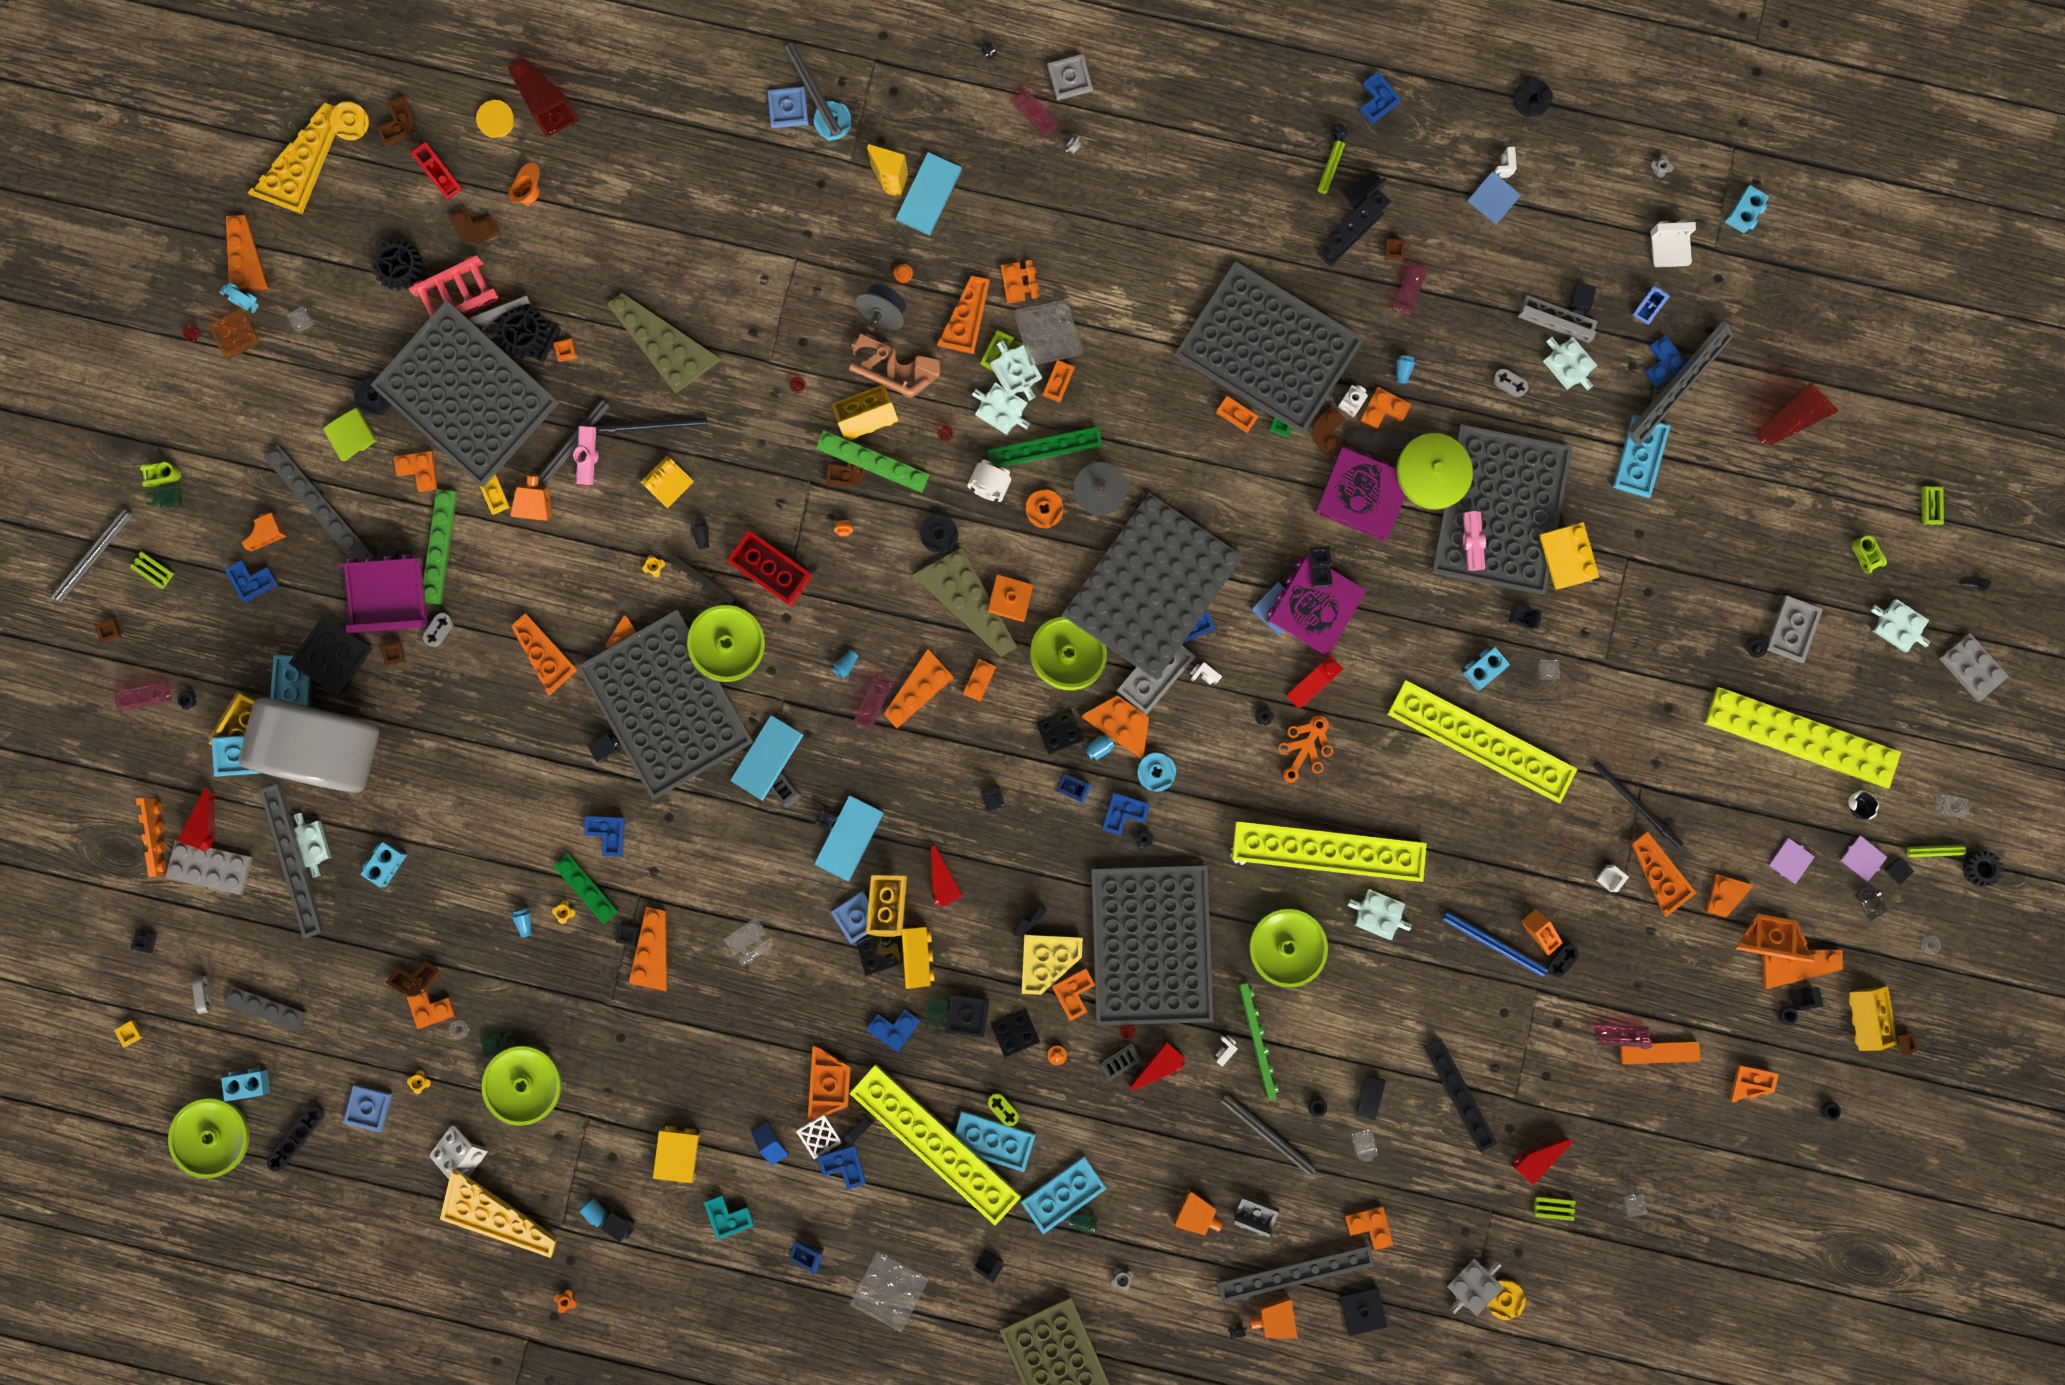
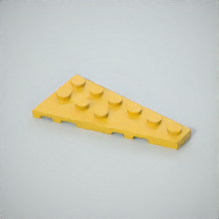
M327 103L321 106L310 119L309 125L297 134V139L285 148L273 162L272 168L266 175L261 176L260 182L254 189L251 188L248 194L303 214L335 137L329 121L331 110L335 106Z
M454 1168L451 1171L440 1220L551 1258L557 1242L556 1236Z

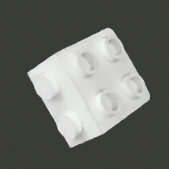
M1680 220L1677 223L1661 221L1651 230L1652 256L1655 267L1689 266L1691 264L1690 235L1696 230L1695 222H1689L1688 220Z
M451 1126L430 1153V1158L448 1179H450L451 1171L454 1168L470 1177L488 1151L482 1146L471 1143L456 1126Z

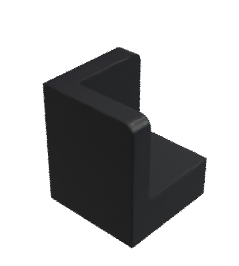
M1000 787L981 792L987 811L1005 806Z
M1808 986L1790 990L1793 1008L1798 1011L1824 1006L1819 987Z
M984 1250L974 1265L973 1270L994 1283L1004 1267V1262Z

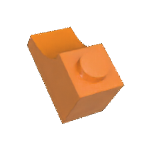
M270 512L260 514L259 518L253 520L255 526L252 534L242 541L244 549L252 552L286 537L287 535L278 515Z
M1535 909L1521 921L1527 932L1548 956L1563 944L1551 922L1538 910Z

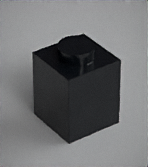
M1578 282L1573 287L1568 309L1573 310L1577 314H1586L1592 308L1597 287Z
M609 734L587 745L597 763H601L620 752L618 748L620 744L617 738Z
M615 1209L601 1230L621 1242L624 1238L628 1239L634 1231L631 1227L635 1222Z

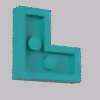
M724 1195L704 1202L717 1240L755 1225L749 1207L730 1213Z

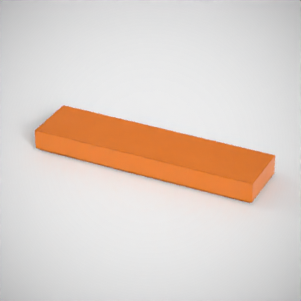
M1699 1041L1620 1044L1621 1064L1700 1061Z

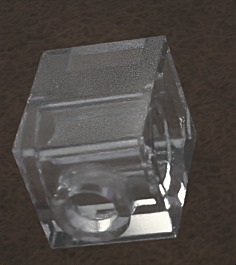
M1937 795L1934 814L1952 818H1966L1969 812V799L1950 795ZM1952 803L1956 806L1955 811L1951 809Z
M1367 1130L1351 1134L1356 1158L1362 1160V1162L1374 1160L1375 1156H1378L1372 1131Z

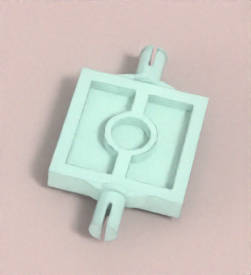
M1553 337L1546 341L1553 351L1543 362L1567 390L1580 382L1587 391L1594 386L1587 379V376L1597 364L1574 337L1561 345Z
M1004 341L999 342L997 346L1002 355L1000 358L992 361L990 365L1007 395L1010 397L1017 392L1024 391L1029 401L1034 399L1036 396L1030 387L1041 380L1042 376L1024 345L1017 349L1008 350Z
M997 383L993 385L986 395L975 389V393L973 392L972 396L981 401V405L975 414L977 417L1006 435L1017 424L1027 430L1030 422L1022 418V412L1028 404L1016 395L1009 397L1005 389Z
M1893 600L1886 610L1876 605L1870 610L1879 616L1878 624L1873 632L1903 652H1908L1916 641L1924 647H1927L1928 643L1931 642L1921 635L1929 620L1899 600Z
M302 813L295 814L293 816L297 826L294 828L304 865L305 867H310L312 878L321 876L318 864L323 860L332 858L321 821L305 824Z
M1370 889L1361 903L1352 899L1349 900L1348 906L1358 910V917L1354 926L1388 940L1393 939L1395 930L1398 927L1408 931L1411 929V923L1401 920L1405 906L1402 902Z

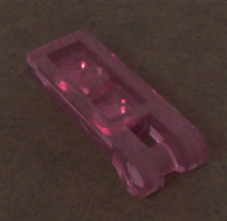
M1023 88L1017 97L1014 96L1010 100L1011 104L1021 112L1045 139L1059 127V123L1027 89ZM1024 100H1027L1028 103H1026L1025 105H1023L1022 102H1023Z
M1412 262L1409 264L1391 311L1396 313L1399 311L1404 313V316L1410 317L1428 272L1427 268ZM1401 301L1407 302L1408 305H1402Z
M876 675L852 723L871 732L893 685L889 681L884 682L880 680L881 678ZM876 687L883 689L881 694L875 692Z
M165 682L114 692L117 712L173 702L172 696L169 695L170 683ZM156 691H161V697L156 696Z
M1595 1025L1594 1027L1596 1045L1640 1047L1641 1049H1650L1652 1047L1648 1027Z

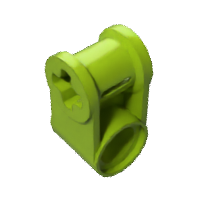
M167 462L140 466V470L143 472L144 482H142V486L155 487L161 484L176 482L181 477L180 468ZM171 469L170 474L167 476V471Z
M1864 536L1853 541L1852 550L1866 574L1872 573L1873 569L1879 566L1884 567L1887 565L1884 554L1872 536ZM1863 541H1864V542L1866 543V545H1867V546H1866V549H1864V548L1862 547V542H1863Z

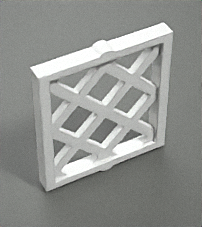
M825 1114L809 1121V1123L796 1130L814 1159L842 1143ZM822 1120L821 1126L814 1125V1123ZM825 1122L827 1123L829 1128L823 1127ZM810 1127L809 1133L802 1132L805 1128ZM813 1128L820 1129L818 1135L812 1134ZM822 1129L829 1131L828 1137L821 1135ZM831 1133H833L836 1138L830 1137ZM803 1135L808 1136L807 1141L804 1139ZM810 1137H816V1143L809 1142ZM820 1138L826 1139L825 1145L818 1144ZM829 1140L836 1141V1143L828 1146ZM817 1147L824 1148V1150L816 1153Z

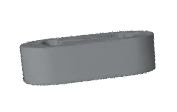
M1506 369L1498 370L1493 376L1494 384L1514 397H1521L1528 390V384L1524 379ZM1505 375V380L1500 382V377L1498 376ZM1518 384H1521V385H1522V386H1521V389H1522V390H1520L1519 392H1517V391H1516V388H1517L1516 386H1517Z
M445 613L438 614L423 635L424 643L431 647L439 646L453 626L452 617ZM441 618H442V619L447 618V619H446V622H447V625H446V626H445V625H442V626H441V624H442V623L440 622V619H441ZM435 635L437 640L435 642L431 641L429 636Z
M206 976L194 977L192 988L196 1011L198 1014L211 1012L212 1001L208 979Z

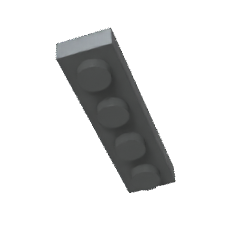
M231 986L224 1004L296 1031L300 1030L306 1011L236 986Z

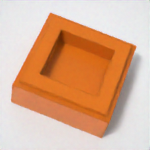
M572 338L553 342L559 362L577 358Z

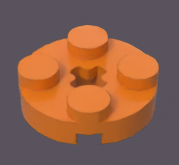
M1041 490L1031 494L1026 502V515L1033 525L1045 529L1056 525L1063 515V504L1059 495L1051 490ZM1047 504L1049 512L1041 513V508L1039 507Z

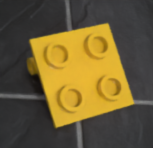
M668 456L641 481L667 508L694 482Z

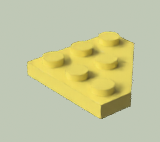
M1025 935L1022 994L1041 995L1081 959L1083 938Z

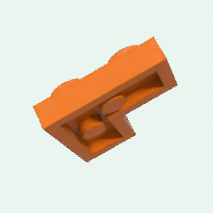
M1377 387L1360 422L1375 430L1378 429L1385 414L1402 422L1411 403Z
M427 451L394 457L396 475L399 477L415 474L418 492L438 489L434 452Z
M1086 968L1052 986L1070 1021L1087 1013L1079 994L1094 987L1095 984Z
M428 990L417 997H407L417 1029L456 1016L450 997L432 1003Z
M1383 1206L1344 1215L1350 1236L1368 1231L1374 1250L1393 1246Z

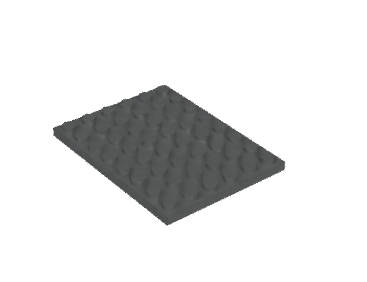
M1235 261L1176 351L1175 357L1299 433L1304 434L1363 343L1364 338Z
M447 300L371 384L379 394L483 488L560 403Z
M1461 424L1456 441L1465 448L1471 459L1473 467L1472 483L1468 492L1460 501L1443 509L1431 573L1544 596L1546 595L1550 571L1539 535L1558 529L1573 447ZM1471 511L1481 512L1482 532L1485 533L1486 538L1484 549L1485 569L1477 571L1467 569L1466 550L1463 547V534L1465 533L1463 513Z
M1148 493L1062 616L1157 681L1238 566L1243 555L1151 493Z
M679 610L670 613L577 666L652 800L657 799L754 743L720 682L703 675L691 662L687 650V637L690 629Z
M1207 866L1091 869L1096 1025L1213 1022Z

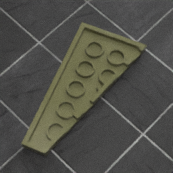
M621 293L607 303L675 394L721 361L719 357L625 294Z
M962 548L912 575L1000 657L1017 648L1000 615L987 612L990 597Z

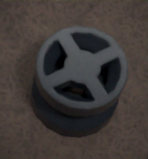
M820 809V816L818 819H815L814 823L831 831L833 828L832 824L838 817Z

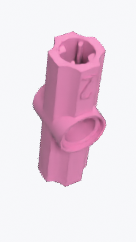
M579 427L578 447L573 454L574 460L577 462L576 484L593 485L594 464L599 458L598 452L595 449V427Z
M1481 512L1463 513L1465 531L1463 534V547L1466 550L1467 569L1470 571L1485 569L1484 549L1486 538L1485 533L1482 532Z

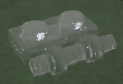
M757 917L723 939L734 956L742 952L744 957L738 960L742 966L752 963L761 953L765 954L775 944L771 938L765 942L762 940L761 937L767 934ZM756 942L758 947L750 952L747 947Z

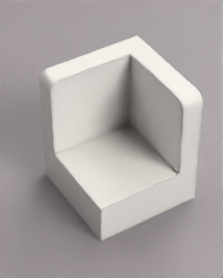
M1607 865L1596 878V881L1610 892H1618L1629 877L1616 866Z

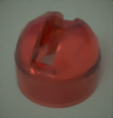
M189 326L182 331L184 338L191 343H194L200 337V331L197 327Z
M794 377L790 381L791 391L797 394L803 392L805 381L801 377Z
M941 426L938 429L937 435L939 439L949 441L953 437V430L949 426ZM944 429L950 435L949 437H947V435L943 432Z
M1126 1024L1120 1027V1035L1125 1040L1133 1038L1137 1033L1133 1024Z

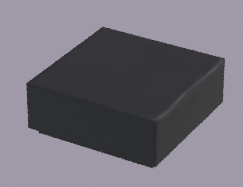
M1898 857L1885 869L1888 875L1900 885L1914 872L1901 857Z
M620 923L616 943L635 947L640 927Z

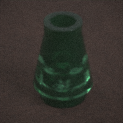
M1071 1214L1069 1226L1088 1235H1091V1233L1096 1234L1099 1219L1094 1218V1215Z

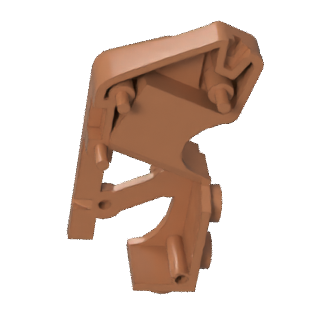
M860 334L859 338H855L851 348L855 356L861 347L875 348L877 353L867 361H863L861 366L852 362L849 370L887 386V389L897 391L905 397L912 398L940 376V361L938 359L916 356L912 363L901 365L896 360V351L893 345L883 341L881 343L876 341V338L870 334ZM888 357L887 377L871 371L874 365Z

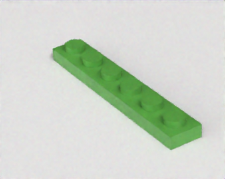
M824 430L816 447L819 451L921 493L930 475Z
M436 490L424 574L426 603L442 605L457 500L456 491Z
M1246 982L1239 983L1238 986L1266 1097L1268 1100L1275 1099L1278 1087L1276 1081H1272L1271 1074L1274 1072L1271 1062H1267L1266 1055L1269 1052L1267 1044L1262 1042L1261 1036L1264 1035L1262 1025L1257 1022L1256 1016H1259L1257 1005L1252 1003L1251 997H1254L1253 988L1248 986Z

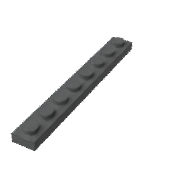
M1721 322L1631 426L1628 432L1635 444L1641 445L1734 337L1728 323Z
M277 445L264 456V459L350 559H358V562H365L364 558L375 557L281 446Z
M281 784L261 789L259 791L302 937L308 938L323 933L324 929Z
M1365 1245L1218 1281L1217 1284L1222 1303L1375 1266L1370 1245Z

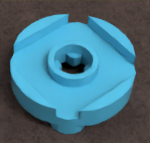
M827 101L826 103L833 116L838 118L836 121L841 128V133L837 136L831 134L818 108L814 117V125L821 136L831 141L840 139L848 133L852 126V119L848 108L844 104Z
M230 282L227 285H223L219 292L222 295L225 293L229 295V301L247 311L251 308L252 313L256 312L259 307L256 302L257 298L249 293H246V295L238 291L239 288Z
M1149 754L1142 759L1138 766V779L1142 786L1150 791H1163L1170 787L1175 779V764L1164 754ZM1153 767L1162 770L1159 778L1155 775L1152 776Z

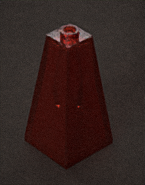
M525 59L507 67L532 116L546 138L579 121L565 95Z
M1812 383L1805 384L1755 431L1758 434L1756 438L1763 445L1766 443L1773 445L1835 414L1839 410Z

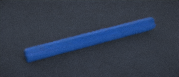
M1450 912L1445 913L1443 921L1534 973L1542 977L1546 975L1548 971L1546 966Z

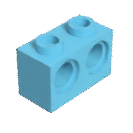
M1749 185L1742 192L1725 223L1742 233L1749 229L1752 230L1759 221L1756 219L1759 213L1762 214L1767 208L1768 204L1766 201L1769 196ZM1750 199L1756 202V206L1750 202ZM1741 215L1745 216L1747 221L1742 220Z
M1496 647L1490 650L1486 648L1479 654L1481 657L1476 662L1472 660L1465 666L1466 671L1462 674L1477 691L1485 687L1510 665ZM1489 657L1495 658V666H1491L1488 663ZM1475 669L1481 671L1482 676L1480 679L1474 676Z
M382 842L374 848V855L371 860L365 862L362 867L363 872L361 873V876L378 887H386L407 856L406 853L389 842ZM387 850L391 853V858L388 861L384 857ZM376 867H379L380 869V875L378 877L374 875V869Z
M260 1067L247 1069L248 1073L241 1074V1070L228 1072L227 1077L221 1078L224 1102L269 1094L268 1070L260 1071ZM254 1077L258 1080L257 1087L253 1084ZM234 1081H237L239 1084L238 1090L233 1086Z

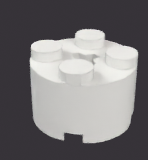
M982 460L981 463L976 465L967 486L969 489L973 487L975 489L974 493L985 499L994 501L995 498H998V502H1001L1011 482L1010 471L1005 468L998 469L992 466L991 462Z

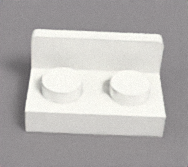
M1206 663L1202 665L1197 664L1190 673L1192 681L1201 673L1203 675L1201 678L1210 685L1218 683L1222 678L1220 674Z

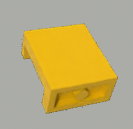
M665 1126V1129H661L658 1135L653 1179L693 1183L696 1176L694 1171L698 1140L701 1133H697L696 1129L685 1128L684 1131H680L674 1126Z

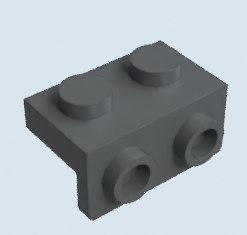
M1243 1194L1234 1212L1233 1223L1240 1228L1254 1231L1258 1235L1270 1237L1272 1227L1279 1214V1208Z

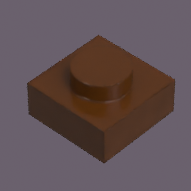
M1387 239L1385 243V260L1403 261L1405 259L1406 240Z
M114 618L95 625L100 642L103 644L122 637L118 623Z
M402 643L381 647L385 666L406 662Z
M1913 1031L1904 1032L1898 1036L1897 1044L1902 1051V1055H1910L1918 1051Z

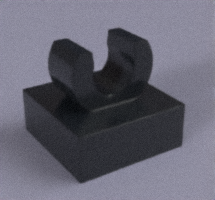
M135 930L130 949L153 953L157 934Z

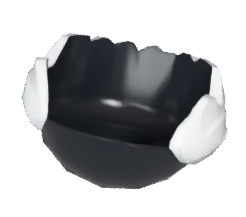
M1860 790L1849 797V809L1851 814L1857 819H1872L1877 815L1879 803L1871 793Z

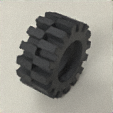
M1976 851L1970 853L1971 856L1966 857L1968 861L1963 862L1966 868H1962V870L1967 872L1964 876L1969 878L1968 881L1970 883L1980 886H1991L1993 883L1999 882L1997 879L2003 877L2000 873H2004V869H2000V866H2004V864L1999 862L2001 858L1995 857V853ZM1981 861H1985L1989 865V872L1985 876L1980 875L1977 871L1978 863Z

